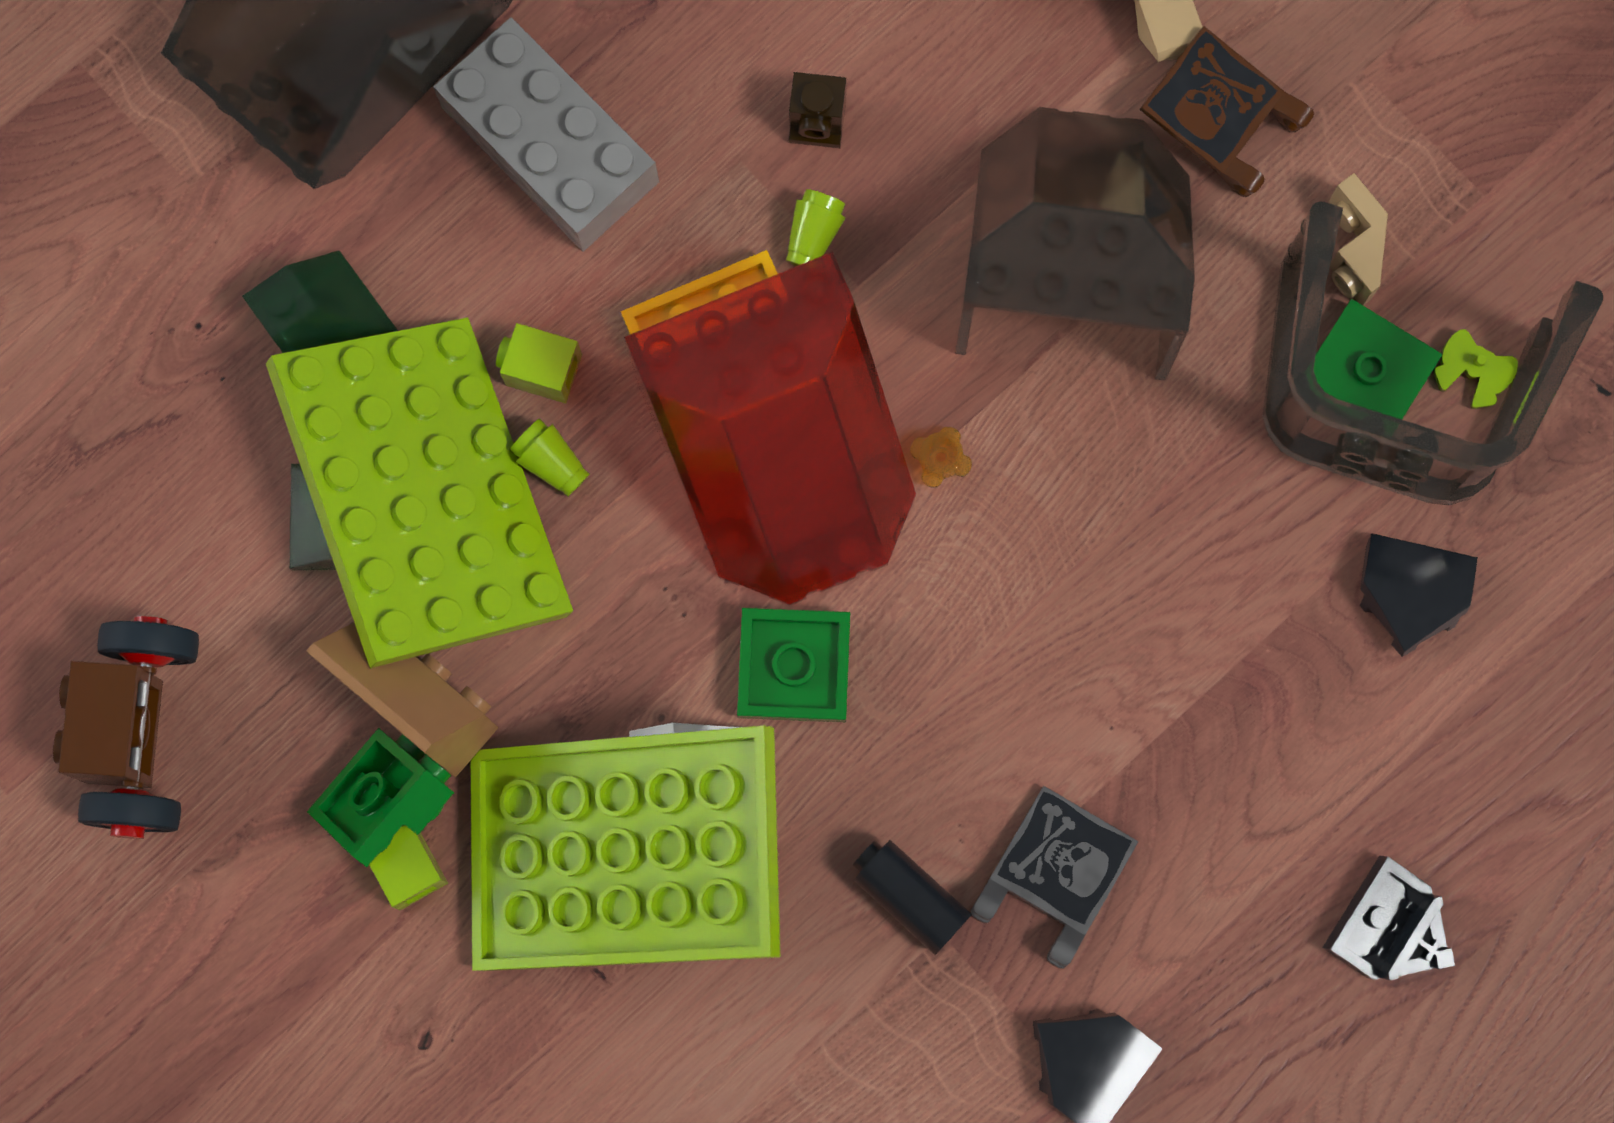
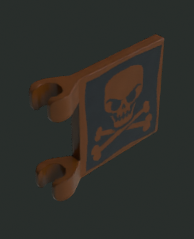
M1205 26L1195 35L1139 109L1221 175L1226 183L1242 197H1248L1256 193L1263 185L1265 178L1257 169L1236 158V156L1267 115L1272 112L1277 120L1290 132H1297L1301 128L1306 127L1314 116V111L1310 106L1282 90Z

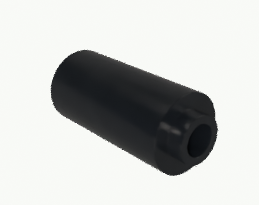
M891 840L883 847L876 841H873L853 864L860 871L853 881L934 955L946 945L972 915Z

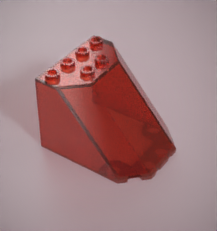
M833 252L624 337L638 388L720 579L738 586H745L769 596L770 599L791 606L807 599V596L817 591L822 593L855 579L856 575L867 570L872 572L888 565L905 520L915 500L916 492L854 299Z

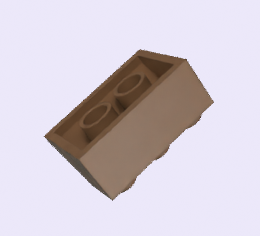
M354 622L314 642L306 650L308 654L455 778L499 728L485 715L491 706L468 686L459 694L446 683L452 673L429 653L421 661L417 657L370 668Z

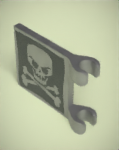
M1043 786L971 909V914L979 921L988 923L994 917L1007 892L1013 894L1065 925L1047 955V960L1051 964L1064 969L1075 956L1087 931L1139 841Z

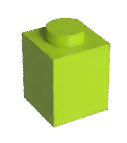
M516 323L512 337L505 336L501 341L496 357V367L501 368L500 375L506 386L566 404L582 352L576 340Z
M405 825L393 836L390 845L370 863V867L393 908L400 911L448 884L421 833L419 835L415 834Z

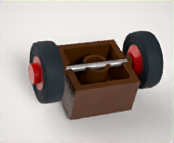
M136 616L134 621L102 623L98 634V653L109 658L127 661L131 665L71 661L69 675H64L60 684L59 702L61 708H65L63 730H58L54 737V762L59 764V773L86 784L123 786L127 788H117L111 792L83 793L79 801V823L92 827L111 829L110 836L128 839H144L145 832L164 833L177 831L180 824L181 803L173 799L153 796L149 791L138 789L152 788L163 681L154 676L157 673V668L154 667L195 663L198 656L199 634L187 628L168 625V620L158 617Z

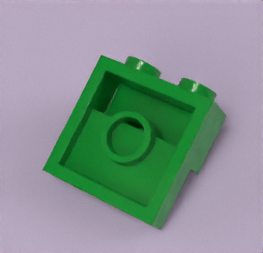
M378 728L309 808L307 813L352 857L365 867H368L375 857L390 845L393 836L403 825L419 835L426 825L440 814L444 804L454 794L445 785L452 775L403 734L395 741Z

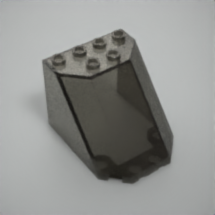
M186 0L161 54L177 67L178 72L185 79L195 83L213 99L222 112L232 116L249 131L259 145L270 150L292 170L296 178L316 189L345 177L509 8L513 0Z
M1039 107L981 150L955 354L966 355L974 307L1160 330L1155 379L1166 380L1187 336L1190 324L1195 280L1190 176L1144 120L1114 118L1109 115L1077 111L1065 112L1053 108Z

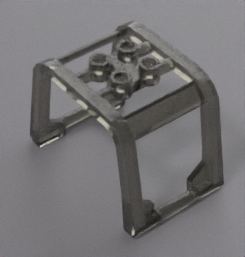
M1316 202L1302 221L1296 237L1289 245L1288 251L1281 262L1262 416L1268 436L1281 452L1299 462L1411 498L1442 505H1453L1470 500L1491 482L1497 468L1508 465L1530 446L1603 302L1604 296L1602 291L1595 286L1576 281L1562 296L1554 319L1542 317L1530 330L1518 362L1514 380L1509 385L1506 396L1483 444L1467 441L1336 399L1327 394L1317 383L1314 374V363L1323 301L1343 208L1327 202ZM1313 417L1328 426L1346 431V433L1339 435L1335 446L1310 438L1301 433L1309 419ZM1434 460L1468 469L1460 478L1453 480L1439 479L1428 475Z

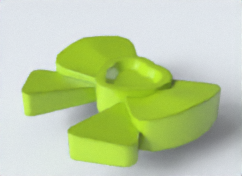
M1461 329L1453 334L1441 351L1443 354L1440 358L1441 366L1434 369V376L1442 392L1464 371L1469 379L1479 378L1471 402V408L1490 407L1496 404V395L1504 391L1514 380L1518 361L1513 356H1495L1494 353L1476 345L1470 333L1465 329Z

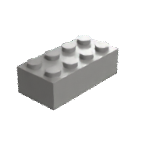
M512 17L433 86L441 108L582 252L659 183L655 161Z

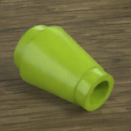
M806 189L802 200H796L788 246L789 252L785 261L799 268L815 272L818 262L821 261L846 219L842 215L845 203L827 194Z
M540 418L510 448L518 457L517 464L557 490H561L567 497L590 475L583 468L582 463L553 424L548 427Z

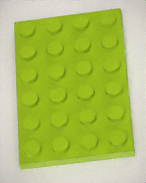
M468 317L271 355L266 362V367L370 668L566 618L573 612L522 466L516 463L518 457L510 450L513 441Z
M752 726L480 749L471 759L472 971L780 957L774 727Z

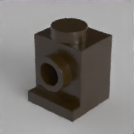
M794 72L789 107V143L841 148L847 77Z

